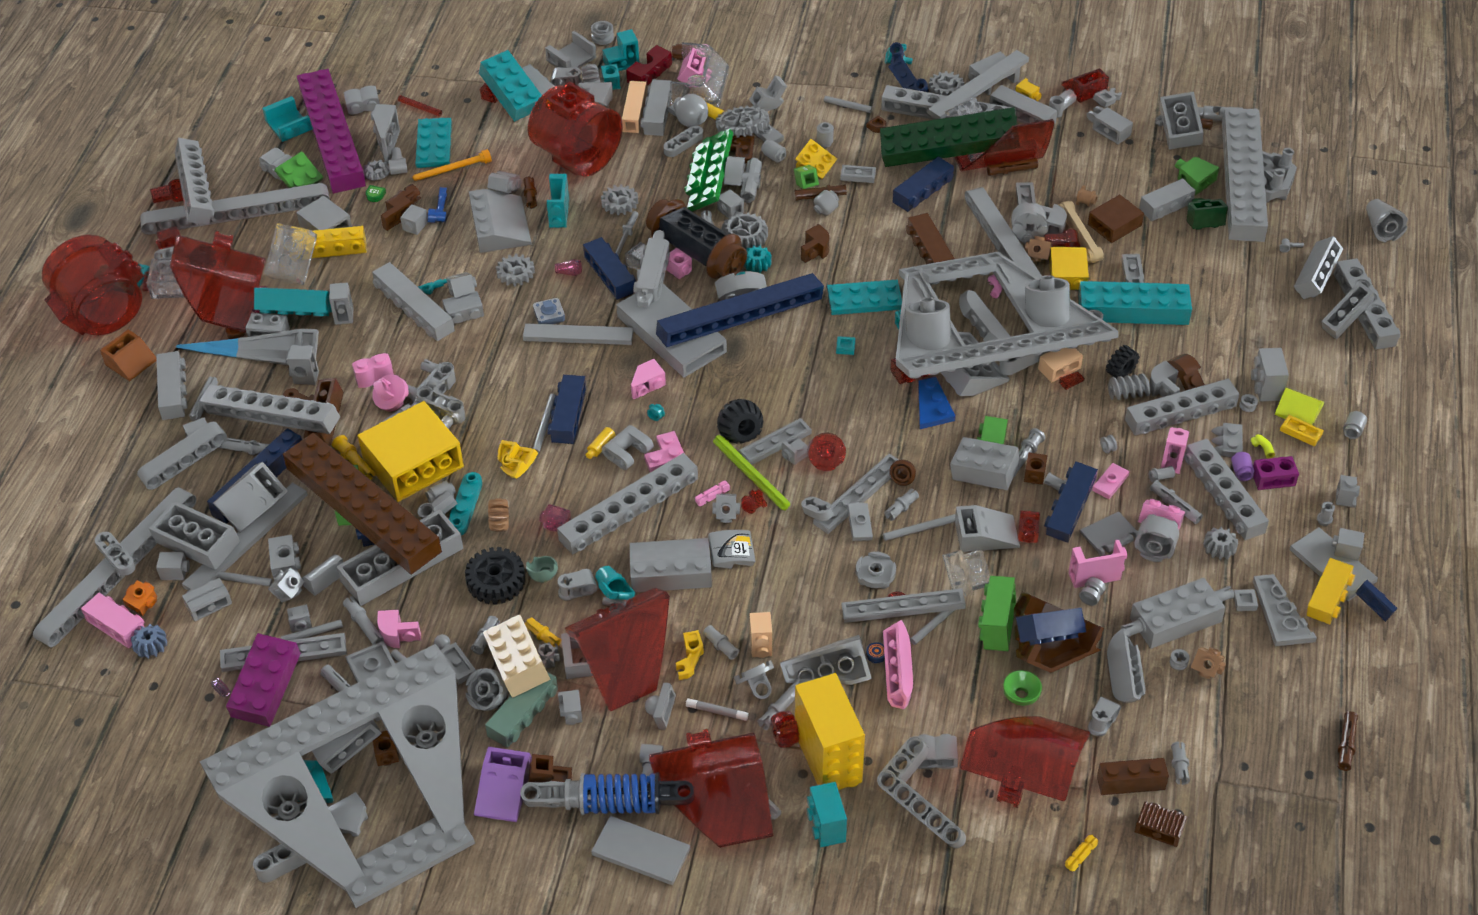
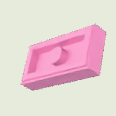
M1112 463L1095 483L1092 491L1110 499L1129 476L1130 471Z

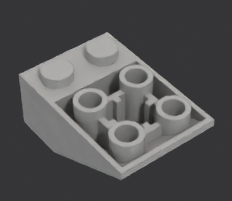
M260 462L250 468L213 504L235 529L241 532L273 506L288 490L263 462Z
M977 505L956 507L955 526L961 552L1020 548L1013 515Z

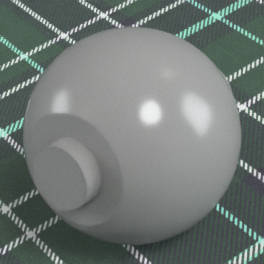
M687 94L676 98L673 103L676 117L684 126H699L708 117L707 103L699 95Z

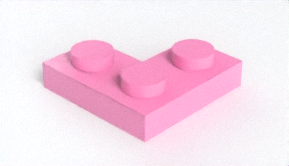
M675 431L657 435L656 439L660 450L644 454V459L650 472L684 453Z

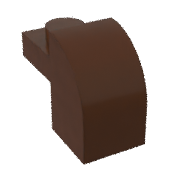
M820 224L805 231V245L801 246V260L804 263L816 258L818 255L824 259L829 253L830 236L828 231Z
M1181 354L1167 361L1178 370L1177 378L1180 379L1185 391L1205 385L1198 371L1201 366L1193 356Z
M532 754L529 767V782H565L566 779H571L572 781V767L553 766L554 756Z

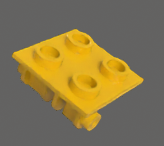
M810 139L795 158L798 161L796 168L811 165L816 168L817 175L822 180L837 158Z

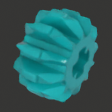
M753 245L752 248H747V259L743 267L747 271L760 274L762 271L767 272V269L772 264L771 252L767 248H762L761 245L759 247Z

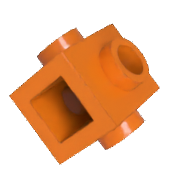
M137 580L134 585L132 584L128 587L126 595L122 600L128 608L143 616L149 608L151 609L155 605L157 595L154 591V586L146 581L142 583Z

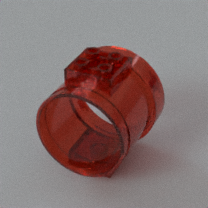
M570 81L565 85H558L546 91L536 102L528 121L530 141L550 153L553 162L571 173L583 177L598 173L609 163L620 144L623 131L622 119L618 112L603 103L595 102L593 94Z
M81 235L71 238L54 249L43 265L42 282L50 293L44 300L61 323L81 335L87 333L99 336L113 333L127 325L136 316L141 307L142 292L137 283L144 277L140 270L142 267L132 260L133 255L125 249L123 251L116 242L111 243L98 235Z

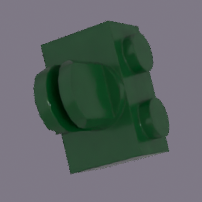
M1194 198L1188 203L1186 221L1192 229L1196 230L1206 227L1217 228L1225 226L1228 206L1222 199Z

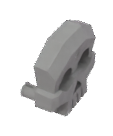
M1284 148L1282 155L1274 152L1269 154L1262 151L1266 202L1275 198L1286 200L1297 167L1292 163L1294 150Z

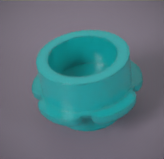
M650 404L647 415L650 419L658 421L665 416L664 408L660 404Z

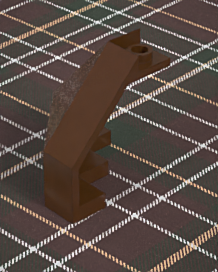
M1022 591L1014 607V616L1021 617L1063 609ZM1084 619L1086 632L1078 633V638L1030 645L1029 641L1020 642L1018 626L1015 625V640L1019 641L1016 657L1052 673L1101 651L1096 645L1102 637L1104 628Z

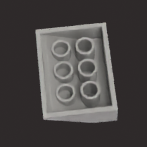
M489 189L469 191L480 253L532 245L521 196Z
M958 332L965 345L979 343L970 332ZM995 361L989 365L979 364L974 365L972 368H958L953 372H941L945 380L950 383L955 392L960 396H975L1010 380L1007 375L999 371V366Z
M708 538L629 543L631 588L635 592L712 587Z

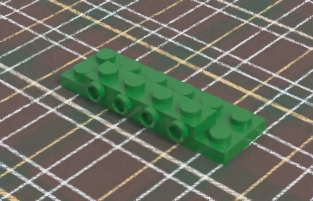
M730 128L720 131L714 136L706 137L696 147L695 152L692 153L693 163H690L691 171L687 175L688 184L684 187L685 193L690 196L687 209L692 212L719 201L726 161L733 138V132Z

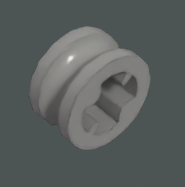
M1245 394L1241 397L1239 406L1245 412H1253L1258 404V399L1251 394Z
M1113 435L1100 439L1101 447L1106 454L1117 450V442Z
M1182 649L1174 650L1169 661L1171 667L1175 670L1186 669L1190 658L1189 654Z

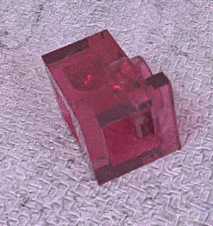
M548 504L545 511H542L539 517V521L543 523L544 528L558 532V527L571 520L570 510Z

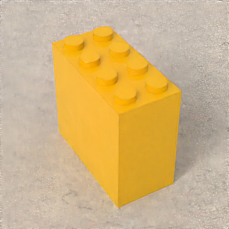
M425 401L358 434L363 460L375 471L377 478L397 502L464 467L460 442Z
M833 673L795 685V735L817 785L836 782L839 791L840 789L855 787L862 783L865 734L837 674Z

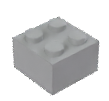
M1260 348L1258 355L1254 358L1255 367L1251 370V379L1255 381V394H1258L1259 401H1280L1289 377L1282 348Z

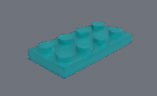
M451 118L418 119L416 168L441 167L450 164Z
M898 279L827 285L831 315L900 310L902 307Z

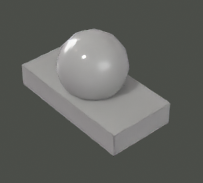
M663 683L660 696H650L645 702V710L649 715L653 716L659 730H666L676 694L671 683Z

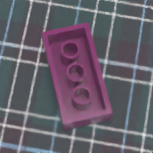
M257 633L226 705L232 718L268 727L271 726L301 654L296 642Z

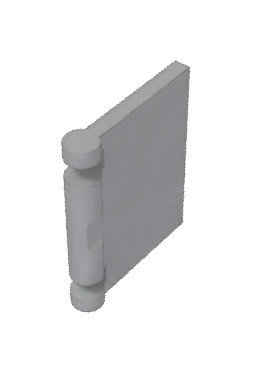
M1120 512L1080 529V533L1096 549L1100 556L1105 555V550L1108 553L1113 551L1115 540H1119L1121 545L1124 546L1134 541L1133 536L1136 539L1138 533Z

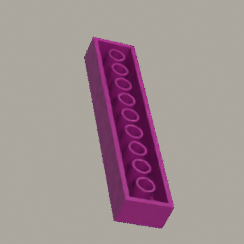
M329 69L297 75L299 90L307 115L310 118L312 131L332 193L366 186L363 169Z

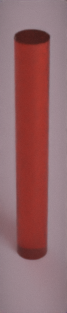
M402 95L398 97L399 102L439 117L442 115V110Z

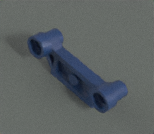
M898 42L891 44L890 52L892 59L888 67L901 87L929 92L926 80L922 78L916 79L903 60L904 49L902 45Z

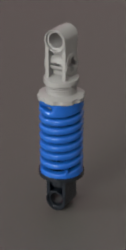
M659 772L651 773L647 776V779L645 774H640L639 780L637 774H632L631 780H629L628 774L623 775V780H621L620 774H615L614 781H612L611 774L606 775V781H604V775L599 774L598 781H596L594 774L582 773L580 780L577 781L566 779L565 782H529L524 784L520 790L523 802L528 807H565L566 810L579 808L581 815L588 814L589 812L598 814L600 810L604 814H607L609 811L612 814H615L617 811L621 814L625 813V811L631 814L634 810L636 813L643 811L644 813L660 814L661 805H689L695 797L694 788L690 782L685 780L661 781ZM682 789L690 791L687 797H681L678 793ZM529 791L537 792L533 799L526 798V794Z

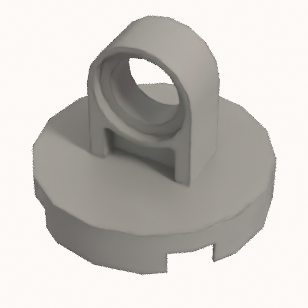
M772 660L766 662V667L763 663L741 673L742 678L739 675L734 676L736 685L747 681L756 698H767L771 694V685L765 672L775 668ZM760 683L765 684L768 688L764 696L756 693V687Z

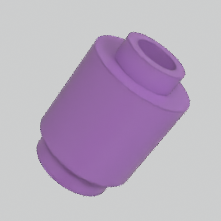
M1246 452L1236 453L1231 458L1235 476L1240 481H1248L1254 475L1250 454Z

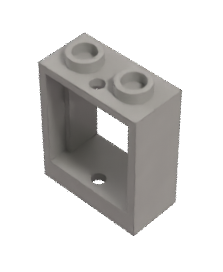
M610 628L561 634L566 679L616 673L615 665L619 664L618 652H613V648H616L617 644L615 635L611 636ZM607 644L609 659L573 664L571 649Z

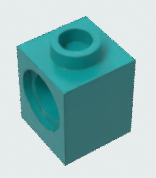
M617 64L601 66L602 81L612 82V90L621 89Z

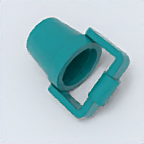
M603 566L596 572L595 579L602 593L607 598L633 600L635 591L626 582L625 578L611 566Z

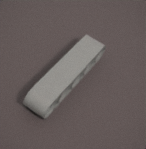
M209 422L143 465L138 470L137 475L146 488L150 490L155 489L223 445L227 440V435L217 422Z

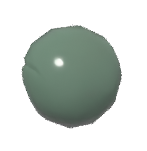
M551 556L534 557L532 563L526 562V570L534 581L544 583L556 575L558 565Z

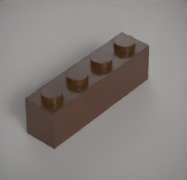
M928 213L908 217L906 232L912 237L914 246L918 248L920 257L924 258L926 264L955 259Z
M336 378L318 380L313 400L321 403H331L339 413L344 392ZM335 427L330 434L305 430L304 439L314 433L331 447Z

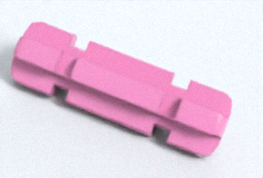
M722 481L718 483L719 486L715 485L704 491V494L700 493L695 496L696 504L702 506L706 504V501L710 502L716 498L717 494H724L729 491L730 485L727 481Z

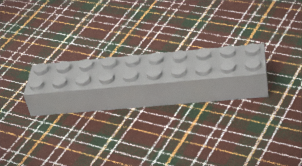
M1225 108L1222 120L1226 204L1228 206L1229 240L1265 242L1268 219L1260 113L1257 109Z

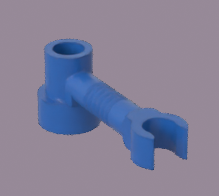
M440 187L437 209L428 210V222H446L447 213L444 212V205L447 198V188Z

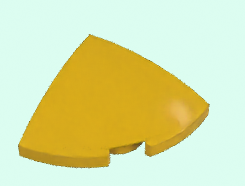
M502 440L498 448L497 457L498 461L502 463L500 468L504 473L517 479L531 466L538 452L532 448L520 447L517 442Z

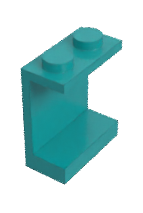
M292 96L262 108L265 121L282 142L312 130L309 116L303 117L297 110L295 99Z
M550 174L551 200H547L549 228H567L569 208L567 174Z

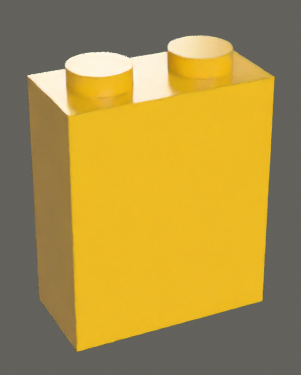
M1050 247V275L1054 276V278L1067 280L1070 290H1079L1080 281L1089 280L1086 248Z

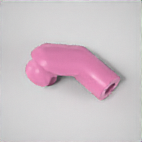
M993 274L988 277L989 284L994 285L990 295L993 298H998L1003 288Z

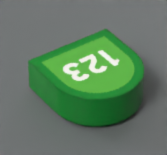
M369 185L366 190V197L370 202H378L386 194V189L383 187Z

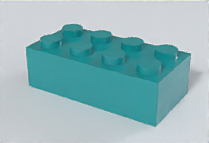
M509 50L480 62L479 75L514 122L542 109L544 97Z
M254 288V310H260V313L264 314L276 313V311H278V314H294L295 311V315H311V312H313V316H329V313L332 312L329 300L330 291Z

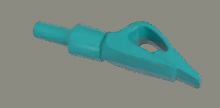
M439 279L421 285L418 288L426 295H431L434 289L444 286L447 280Z

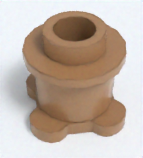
M1083 185L1080 191H1078L1076 205L1079 206L1080 203L1091 207L1096 204L1098 195H1096L1094 190L1092 192L1085 190L1086 186Z

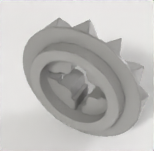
M374 160V162H368L367 165H364L363 173L367 179L381 180L389 175L390 167L387 162Z

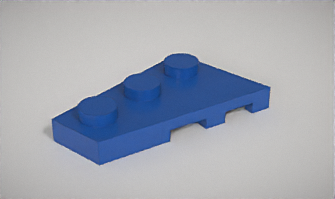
M931 377L919 380L920 429L955 421L956 416L937 378Z

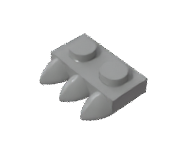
M1223 423L1222 426L1211 430V432L1218 435L1211 441L1219 445L1214 448L1220 456L1233 457L1236 453L1243 452L1242 424Z

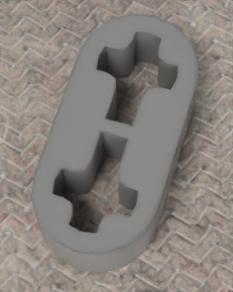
M808 497L801 502L804 513L817 520L826 521L834 514L831 504L817 497Z

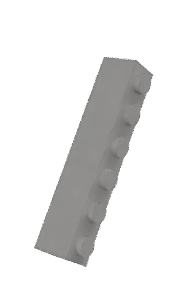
M389 262L372 272L374 286L380 289L386 298H390L397 308H401L407 317H411L418 327H422L428 336H432L436 341H439L455 331L453 318L393 264Z

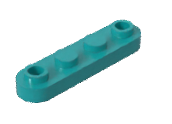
M476 472L464 475L455 499L458 504L452 508L449 521L460 532L461 536L468 530L482 488V477Z

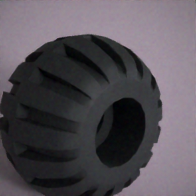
M735 399L730 401L729 404L726 403L723 406L724 409L720 410L717 418V427L720 435L729 440V442L735 444L740 442L742 444L752 439L754 440L757 438V434L760 435L762 431L760 428H763V415L755 403L746 399Z

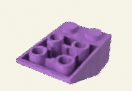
M488 747L482 766L474 816L517 822L523 802L520 790L529 781L530 753Z

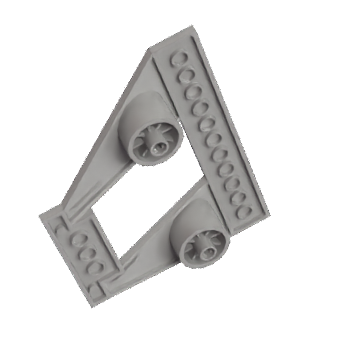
M1000 252L899 269V276L905 281L896 351V366L909 378L916 379L920 378L921 375L927 374L937 375L942 371L953 372L958 368H972L974 365L979 364L989 365L994 361L1005 362L1010 358H1025L1026 355H1041L1047 351L1057 352L1062 348H1076L1078 345L1083 344L1093 345L1094 342H1109L1111 339L1118 338L1117 329L1070 299V286L1067 280L1054 278L1051 275H1044L1038 278ZM990 272H993L1030 333L965 345L950 320L949 303L939 300L930 284H938L944 280L955 281L956 278L961 277L972 278L973 275L977 274L988 275Z
M436 644L200 761L204 772L221 800L346 891L355 908L475 844L474 838L465 826L456 674ZM380 717L434 818L355 859L301 756ZM273 813L278 814L275 817H271Z

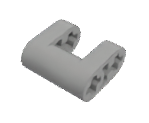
M629 425L602 447V453L621 469L627 470L634 464L632 456L625 451L628 447L632 445L640 452L646 454L654 448V444L647 435L634 426Z

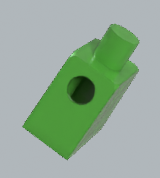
M1194 157L1188 162L1179 159L1175 164V167L1179 169L1178 180L1183 178L1196 190L1195 195L1217 181L1219 167L1198 157Z

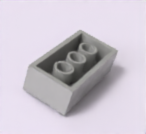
M173 501L149 528L158 544L176 552H184L186 557L214 570L222 564L241 542L232 526L176 501Z

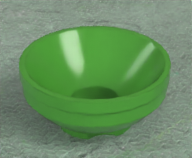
M1017 670L1005 678L1003 690L1009 701L1025 706L1033 704L1039 699L1042 683L1035 674L1025 670ZM1023 690L1027 693V697L1020 698L1015 693Z

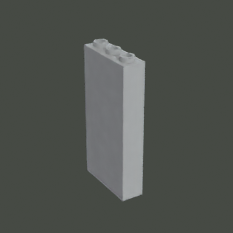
M664 284L662 285L659 300L651 302L649 307L638 306L636 293L616 304L617 317L626 326L632 327L633 332L683 378L727 352V341L718 332L666 348L656 335L657 320L693 309Z

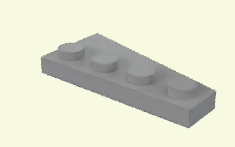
M1275 575L1254 576L1253 584L1274 645L1284 646L1316 642V635L1308 629V623L1304 618L1300 617L1296 611L1297 607L1293 602L1289 601L1286 591Z

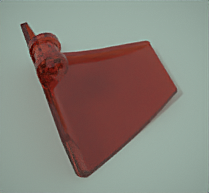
M1054 120L1014 125L986 152L956 156L955 160L960 171L986 168L987 165L1001 164L1003 161L1008 163L1043 158L1051 140Z
M220 231L215 232L212 244L177 235L170 268L193 311L202 322L246 333V325L254 307V288H259L266 258L231 249L234 235L220 234Z
M653 588L624 602H614L610 607L598 609L596 614L565 627L566 633L577 640L605 704L610 711L657 691L670 596L664 590Z
M1021 716L994 721L971 729L960 768L1000 781L1001 785L997 796V802L1000 803L1004 801L1018 808L1024 789L1065 801L1074 770L1091 733L1087 730L1041 716Z
M704 729L703 732L695 734L689 732L686 733L687 747L649 755L653 773L659 772L661 781L685 780L693 785L695 797L692 803L674 806L719 848L774 836L764 765L755 733L712 741L709 729ZM682 789L678 794L681 797H687L690 791Z

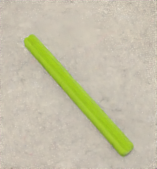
M717 435L713 443L781 510L786 511L790 506V502L723 436Z

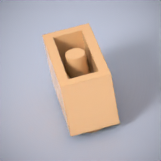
M1062 348L1057 352L1050 351L1040 356L1038 370L1052 383L1081 369L1083 355L1076 348Z
M770 612L750 613L752 658L772 656Z

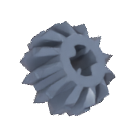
M151 624L147 627L141 625V630H134V636L131 637L133 651L140 658L145 656L149 659L152 655L157 657L158 652H164V647L167 646L165 631L158 625L154 627Z

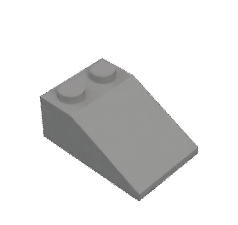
M376 104L375 109L371 112V120L374 121L373 132L376 133L384 161L389 164L392 156L391 149L395 147L400 133L396 105Z

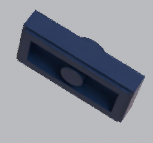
M1368 580L1355 592L1385 622L1398 609Z

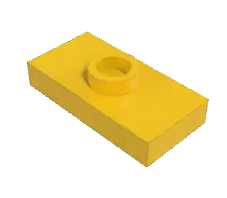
M1288 415L1280 427L1281 432L1314 447L1324 430L1291 415Z

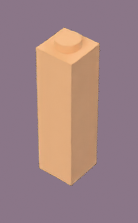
M630 81L622 116L623 132L639 133L641 118L647 96L646 82Z

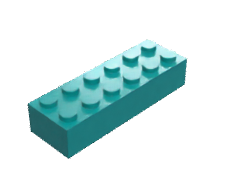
M1080 281L1078 304L1088 311L1099 310L1102 312L1103 321L1106 323L1189 325L1192 303L1189 284Z

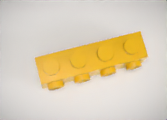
M363 226L293 232V248L296 260L367 253Z

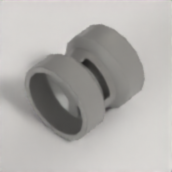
M1091 577L1086 581L1085 587L1079 593V597L1085 604L1095 606L1099 602L1100 596L1106 590V586L1100 579Z

